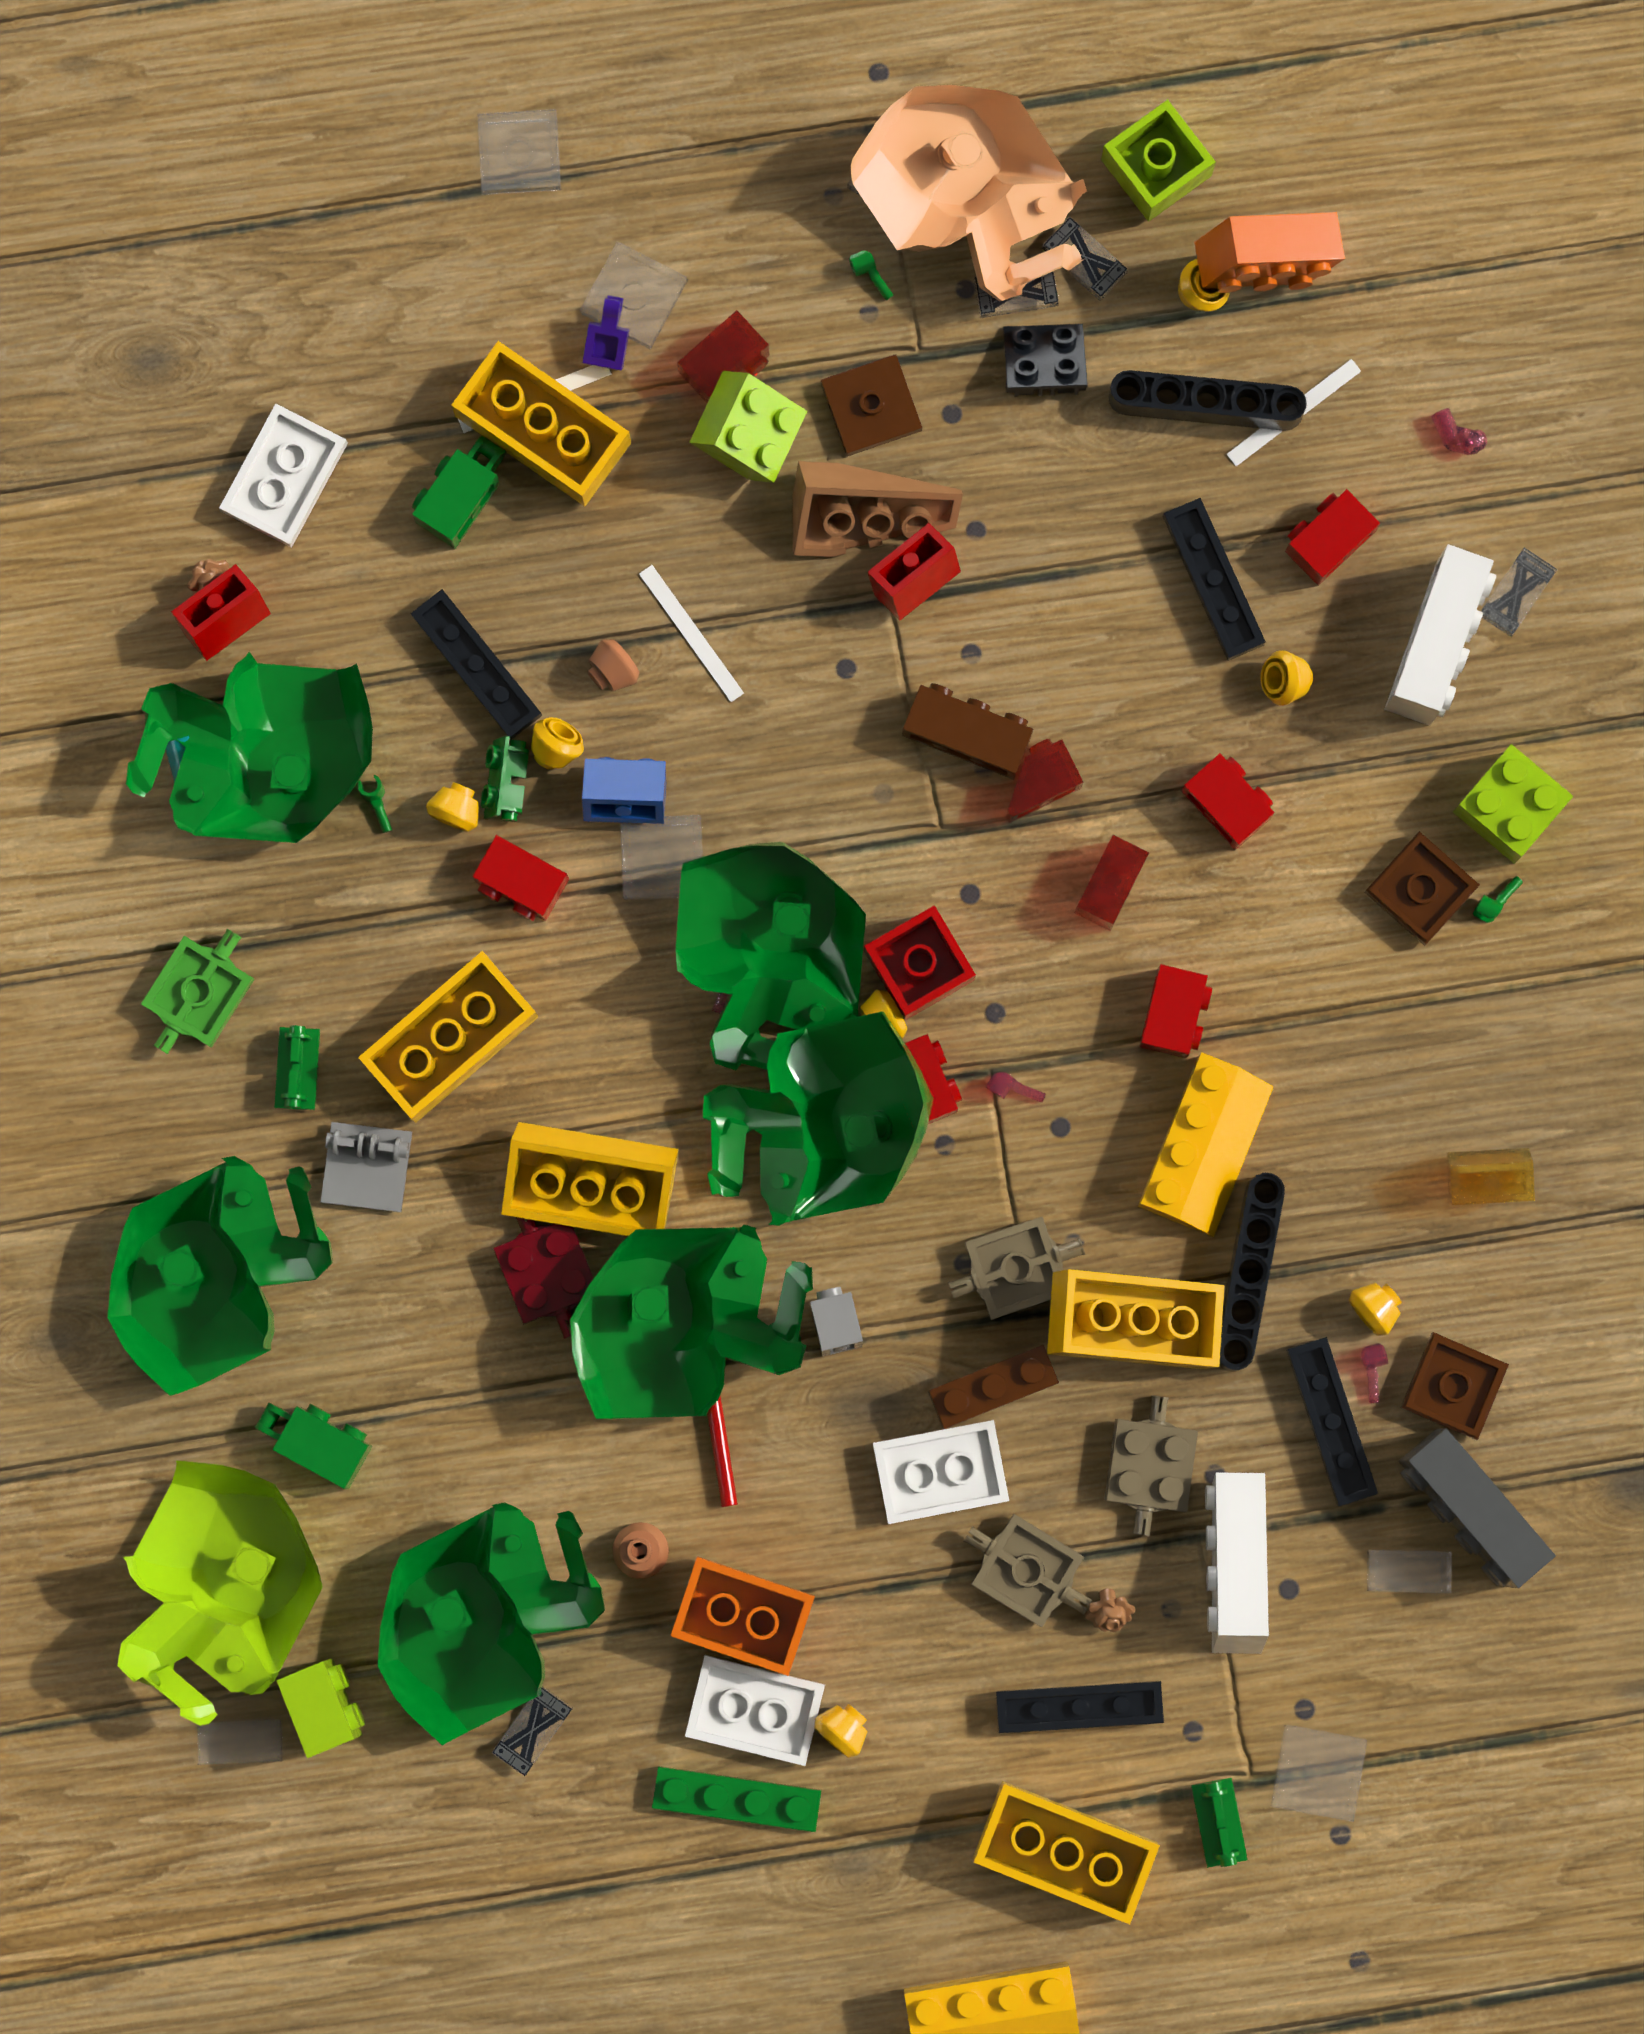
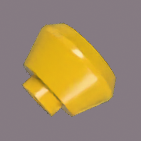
M1197 259L1189 262L1181 272L1178 294L1183 304L1188 308L1211 312L1221 308L1228 300L1230 293H1219L1218 288L1202 289Z
M1279 650L1271 654L1261 670L1262 689L1265 695L1274 704L1279 706L1288 705L1305 696L1313 682V673L1309 664L1304 659L1285 650Z
M549 717L537 721L534 725L531 750L535 755V761L542 767L550 770L564 768L583 753L582 736L569 723L558 718Z
M453 782L451 788L442 787L427 802L426 808L430 817L458 830L470 832L478 826L479 802L473 799L475 791Z
M875 990L861 1005V1016L883 1011L901 1039H903L907 1032V1026L899 1008L888 991Z
M1373 1283L1351 1291L1349 1303L1364 1324L1376 1336L1388 1335L1401 1314L1397 1306L1402 1301L1388 1284L1381 1288L1377 1283Z
M850 1704L844 1709L836 1705L815 1718L814 1728L818 1733L848 1758L860 1754L868 1732L863 1727L867 1719Z

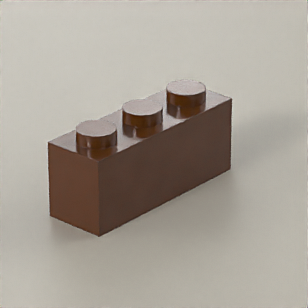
M931 683L928 688L920 685L903 727L902 736L1014 780L1034 730L1027 726L1028 721L1012 713H1006L1004 717L989 711L991 707L988 704L977 699L968 698L967 702L952 697L953 691L944 686Z
M1041 1345L933 1388L928 1393L944 1430L1054 1386L1059 1381L1045 1346Z

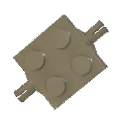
M1042 1216L965 1242L971 1260V1275L952 1282L949 1281L948 1284L950 1289L966 1285V1287L951 1291L953 1298L977 1290V1293L985 1302L990 1320H994L1051 1301L1053 1272L1062 1271L1063 1261L1085 1255L1083 1247L1070 1252L1067 1251L1082 1246L1080 1238L1057 1246L1049 1236Z
M1156 1395L1151 1396L1149 1419L1137 1422L1115 1419L1104 1497L1105 1501L1125 1503L1131 1508L1137 1509L1133 1534L1150 1536L1153 1512L1162 1510L1187 1512L1198 1431L1177 1428L1165 1422L1169 1397Z
M1015 1514L1012 1515L1003 1532L994 1539H991L972 1526L969 1533L980 1539L982 1543L968 1535L963 1542L984 1553L982 1567L971 1583L973 1586L1040 1627H1043L1052 1610L1062 1602L1084 1615L1087 1608L1074 1601V1599L1076 1598L1087 1606L1092 1602V1599L1071 1588L1074 1574L1084 1556Z

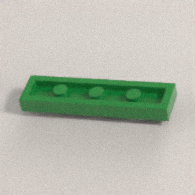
M658 1766L652 1808L816 1832L822 1790Z

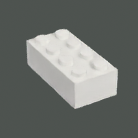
M1449 544L1446 546L1436 562L1384 710L1429 726L1437 716L1443 718L1445 711L1449 710L1456 692V687L1450 685L1451 680H1456L1459 672L1462 673L1470 652L1469 649L1463 648L1465 642L1469 643L1472 635L1476 634L1483 612L1478 611L1477 607L1478 605L1482 606L1485 598L1489 597L1496 579V574L1490 573L1494 560Z

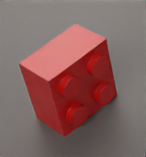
M935 905L864 946L865 955L885 989L895 1001L904 1021L975 981V972Z

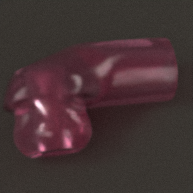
M1449 408L1438 411L1431 416L1440 438L1448 450L1465 455H1474L1486 447L1487 437L1485 433L1478 429L1473 430L1457 426Z

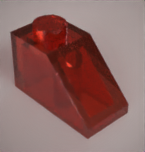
M1049 738L1029 748L1030 755L1025 757L1007 810L1006 818L1009 824L1082 789L1084 782L1062 739L1052 743Z

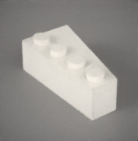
M1215 1473L1212 1485H1206L1205 1508L1206 1510H1212V1526H1206V1550H1212V1566H1207L1206 1575L1207 1591H1212V1607H1208L1207 1629L1208 1632H1212V1653L1261 1654L1269 1636L1265 1473Z

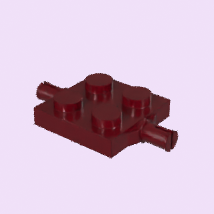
M516 1217L522 1233L514 1240L494 1247L493 1251L521 1321L525 1325L542 1317H556L563 1338H569L571 1334L565 1321L568 1322L571 1330L570 1319L573 1316L571 1310L580 1303L589 1284L594 1279L574 1228L560 1224L537 1226L535 1220L526 1219L527 1222H525L524 1218Z

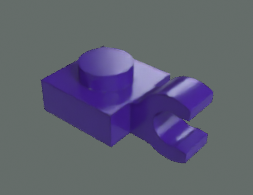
M611 295L605 298L601 323L590 322L588 325L582 363L616 370L623 369L630 329L618 327L624 298Z

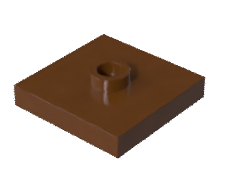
M896 354L821 379V385L847 457L922 431L920 419Z
M1419 831L1364 893L1425 946L1480 884Z
M1432 1332L1400 1408L1469 1438L1478 1440L1509 1364Z

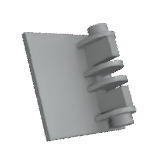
M331 1122L330 1133H327L325 1148L328 1150L320 1202L402 1212L412 1132Z

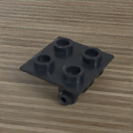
M1083 324L1003 327L1006 393H1014V397H1019V395H1034V389H1038V396H1043V389H1050V396L1055 395V389H1058V394L1074 393V395H1078L1079 391H1086L1088 382Z

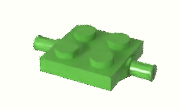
M226 929L225 934L215 949L201 946L188 937L183 936L141 1005L157 1014L164 1024L167 1025L153 1046L169 1054L175 1041L182 1034L194 1037L212 1048L255 980L236 968L229 959L230 954L241 939L239 935Z

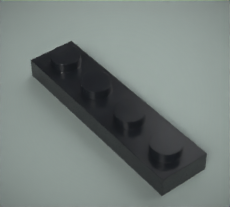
M1201 498L1165 512L1163 519L1227 661L1264 646L1266 641Z
M443 589L411 613L413 619L504 733L510 736V740L542 716L539 709Z
M1327 1337L1287 1349L1286 1351L1337 1506L1377 1495L1378 1491Z
M1161 1681L996 1691L998 1733L1164 1723Z

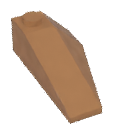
M798 461L792 494L793 554L835 557L846 554V549L866 544L873 548L882 546L883 540L900 536L910 538L928 523L938 532L954 529L957 526L963 496L962 490L840 463Z

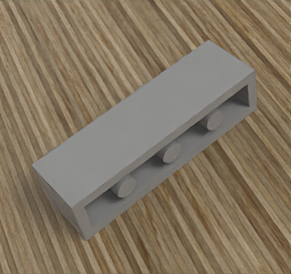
M841 1287L816 1292L817 1300L811 1301L810 1305L822 1357L861 1348L863 1339L852 1293L843 1294Z

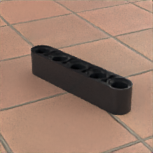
M1133 370L1118 373L1112 379L1109 391V404L1112 409L1118 414L1126 416L1282 431L1297 427L1303 418L1307 406L1306 397L1303 392L1297 387L1289 385ZM1125 385L1132 386L1136 389L1138 396L1133 400H1124L1117 394L1118 388ZM1163 389H1169L1176 393L1178 400L1173 404H1164L1159 401L1157 393ZM1202 393H1209L1216 398L1218 404L1212 408H1205L1198 403L1197 397ZM1242 397L1252 398L1257 404V409L1252 412L1242 411L1237 405V400ZM1281 401H1290L1296 406L1297 413L1292 416L1283 415L1278 411L1277 404Z
M1272 1173L1256 1175L1247 1183L1244 1191L1223 1302L1219 1366L1227 1371H1239L1246 1368L1252 1362L1255 1355L1285 1195V1187L1282 1180ZM1266 1181L1274 1187L1275 1197L1272 1202L1263 1203L1255 1197L1254 1188L1258 1182ZM1259 1221L1266 1226L1268 1236L1263 1243H1255L1248 1238L1247 1226L1250 1222ZM1244 1261L1254 1262L1259 1267L1260 1277L1256 1283H1247L1241 1279L1239 1267ZM1237 1301H1244L1252 1308V1318L1246 1324L1238 1323L1232 1317L1231 1309ZM1229 1341L1239 1342L1245 1350L1244 1359L1239 1364H1232L1225 1359L1224 1347Z

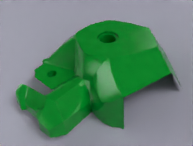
M248 652L246 657L234 666L227 679L223 705L174 683L149 688L141 708L145 713V729L135 760L128 762L126 785L132 793L145 797L146 793L153 787L168 742L189 736L186 742L177 740L186 749L169 799L173 810V819L179 829L190 832L195 836L289 843L299 842L316 829L345 799L371 763L373 726L368 699L357 663L351 667L338 670L257 663L251 653Z
M783 842L748 844L694 859L682 865L676 936L677 971L683 974L691 984L705 991L729 994L711 1033L710 1047L715 1064L735 1071L741 1063L767 1070L769 1052L775 1041L760 1035L758 1028L766 1020L798 1030L859 1017L858 1004L866 914L857 902L813 861Z
M883 1011L778 1033L776 1041L770 1049L767 1063L770 1090L740 1085H720L704 1095L703 1118L711 1121L712 1170L707 1174L712 1195L718 1193L725 1197L739 1196L743 1182L746 1133L753 1129L762 1134L760 1144L761 1195L767 1202L772 1215V1222L768 1225L777 1226L794 1220L884 1203L905 1176L917 1156L927 1130L934 1099L914 1057Z
M236 1156L222 1158L225 1163L132 1208L123 1228L111 1276L107 1318L126 1352L169 1396L198 1387L270 1351L275 1332L274 1314L261 1287L316 1280L333 1264L331 1242L325 1233L317 1227L307 1193L312 1187L304 1168L298 1166L288 1169L289 1175L286 1179L300 1233L296 1238L281 1235L276 1223L265 1178L258 1174L252 1165Z
M743 1225L742 1227L636 1229L618 1246L589 1284L570 1319L574 1362L578 1377L595 1418L706 1416L708 1410L718 1401L724 1387L725 1359L776 1375L801 1368L806 1345L801 1343L800 1327L806 1293L813 1290L812 1267L802 1262L792 1261L785 1272L775 1322L767 1325L757 1318L768 1259L762 1250L761 1241L755 1227Z
M505 1502L494 1504L492 1508L400 1554L392 1573L380 1625L378 1668L396 1700L441 1745L541 1695V1688L545 1678V1666L543 1656L533 1634L588 1628L605 1611L602 1587L587 1570L579 1543V1538L583 1535V1532L574 1513L570 1511L557 1513L558 1519L555 1524L570 1575L566 1582L551 1580L534 1523L526 1518L520 1509Z

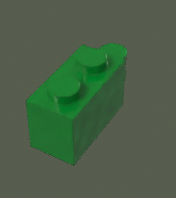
M482 435L467 455L459 449L454 452L452 457L446 455L435 470L434 475L437 477L429 490L423 488L412 504V508L415 510L412 513L415 523L456 549L500 485L498 476L494 472L505 457L506 450ZM480 454L490 459L486 466L476 461Z
M268 1402L255 1426L259 1431L278 1440L273 1448L275 1452L343 1489L351 1487L372 1448V1445L364 1442L367 1436L366 1433L345 1423L343 1429L328 1422L331 1414L311 1403L307 1410L296 1406L291 1414ZM280 1416L289 1420L281 1434L273 1430Z

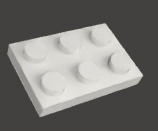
M275 404L219 507L220 511L292 548L348 444L347 440Z
M994 1420L873 1443L888 1524L1009 1501Z
M705 1655L685 1737L806 1766L814 1732L815 1718L818 1716L825 1684Z

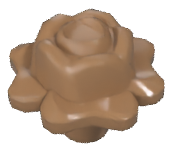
M207 559L196 563L192 570V578L187 584V587L193 591L192 595L229 569L228 562L226 560L216 562L212 559Z
M1106 1588L1099 1592L1100 1601L1090 1603L1089 1610L1085 1613V1618L1093 1622L1094 1627L1099 1628L1103 1632H1116L1121 1630L1126 1622L1132 1620L1131 1615L1135 1612V1606L1128 1604L1125 1597L1116 1598L1115 1591Z

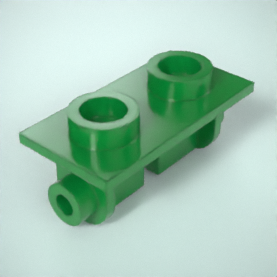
M504 736L493 740L492 745L488 747L485 758L486 768L489 769L488 784L483 787L481 793V807L485 808L483 819H492L501 814V820L517 822V816L522 814L525 786L511 784V777L526 778L529 750L526 749L525 741L510 740L509 746L510 736Z
M291 1025L290 1028H279L274 1108L315 1110L320 1029H308L305 1026Z
M1232 1778L1191 1785L1207 1868L1220 1865L1221 1867L1236 1865L1237 1862L1248 1860Z

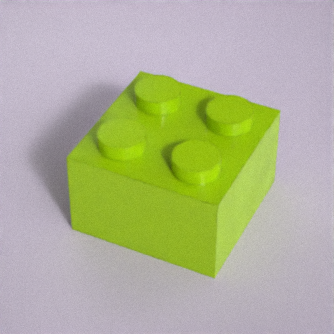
M1168 99L1103 146L1101 161L1148 222L1209 179L1213 174L1216 163Z
M722 371L689 443L748 480L774 483L807 414V410L749 373Z
M1511 744L1455 808L1453 813L1515 864L1573 798V795Z
M331 1658L276 1680L307 1758L363 1735L360 1727L365 1725V1720L357 1702L352 1704L349 1702L345 1688L350 1687V1683L342 1664L335 1665Z

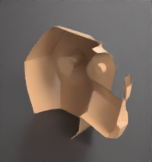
M957 85L916 86L886 110L875 123L852 159L851 175L853 185L897 251L911 250L921 252L949 246L967 236L978 285L998 301L1022 295V289L1028 282L1062 267L1069 271L1084 260H1081V254L1075 245L1070 246L1064 243L1017 264L1009 261L1010 247L1063 223L1078 199L1087 192L1083 179L1076 182L1071 181L1017 96L998 90Z

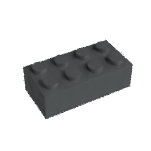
M1447 1428L1435 1429L1398 1461L1404 1467V1470L1400 1472L1404 1480L1413 1490L1424 1491L1431 1499L1427 1504L1429 1509L1442 1523L1445 1521L1452 1523L1458 1530V1533L1454 1535L1455 1539L1470 1555L1472 1553L1478 1554L1486 1564L1481 1569L1496 1586L1501 1585L1503 1587L1519 1589L1556 1557Z

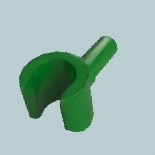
M863 250L850 256L849 263L856 277L868 273L870 280L886 301L894 296L879 275L875 260L870 252Z
M374 775L377 788L371 793L365 792L363 784L359 780L358 790L363 799L371 803L382 832L392 831L382 801L385 789L378 776Z
M1515 876L1497 895L1495 900L1483 895L1473 915L1484 922H1493L1501 912L1507 899L1523 884V881L1518 876Z

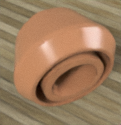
M601 640L589 659L592 668L587 673L593 682L601 690L608 687L611 691L636 684L639 670L630 656L615 640Z
M643 1522L633 1523L623 1528L616 1536L613 1544V1558L617 1567L627 1576L636 1579H645L657 1574L666 1564L669 1554L668 1542L664 1534L654 1525ZM636 1543H642L641 1546L634 1547ZM645 1555L643 1559H638V1556Z

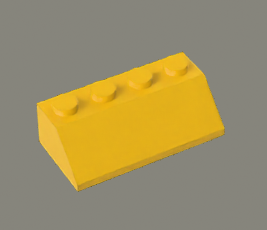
M1201 1052L1197 1057L1138 1207L1214 1237L1273 1086L1240 1067Z
M518 1122L510 1144L501 1215L629 1236L636 1229H665L679 1149Z
M1067 1961L903 1988L911 2034H1079L1077 2010L1070 1968Z

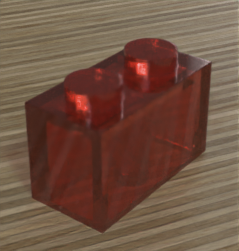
M736 310L677 362L678 372L701 398L708 403L722 371L744 372L752 376L762 371L769 362L767 359L770 355L769 344Z
M1112 835L1074 913L1111 931L1149 852Z

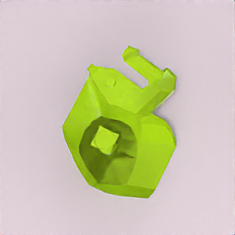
M176 1461L172 1483L133 1556L123 1557L127 1562L129 1574L137 1585L162 1601L163 1604L121 1643L117 1666L133 1682L139 1681L154 1686L180 1707V1716L199 1726L209 1724L218 1714L215 1712L213 1704L174 1671V1663L187 1656L230 1692H244L249 1695L263 1694L275 1681L323 1588L318 1566L299 1522L275 1484L245 1470L224 1465Z

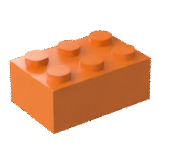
M1337 212L1230 216L1194 242L1202 289L1218 288L1219 293H1230L1248 286H1253L1254 291H1267L1276 288L1278 285H1289L1291 290L1304 289L1312 286V281L1317 277L1330 274L1331 268L1345 259Z
M698 1556L671 1637L789 1676L815 1595Z

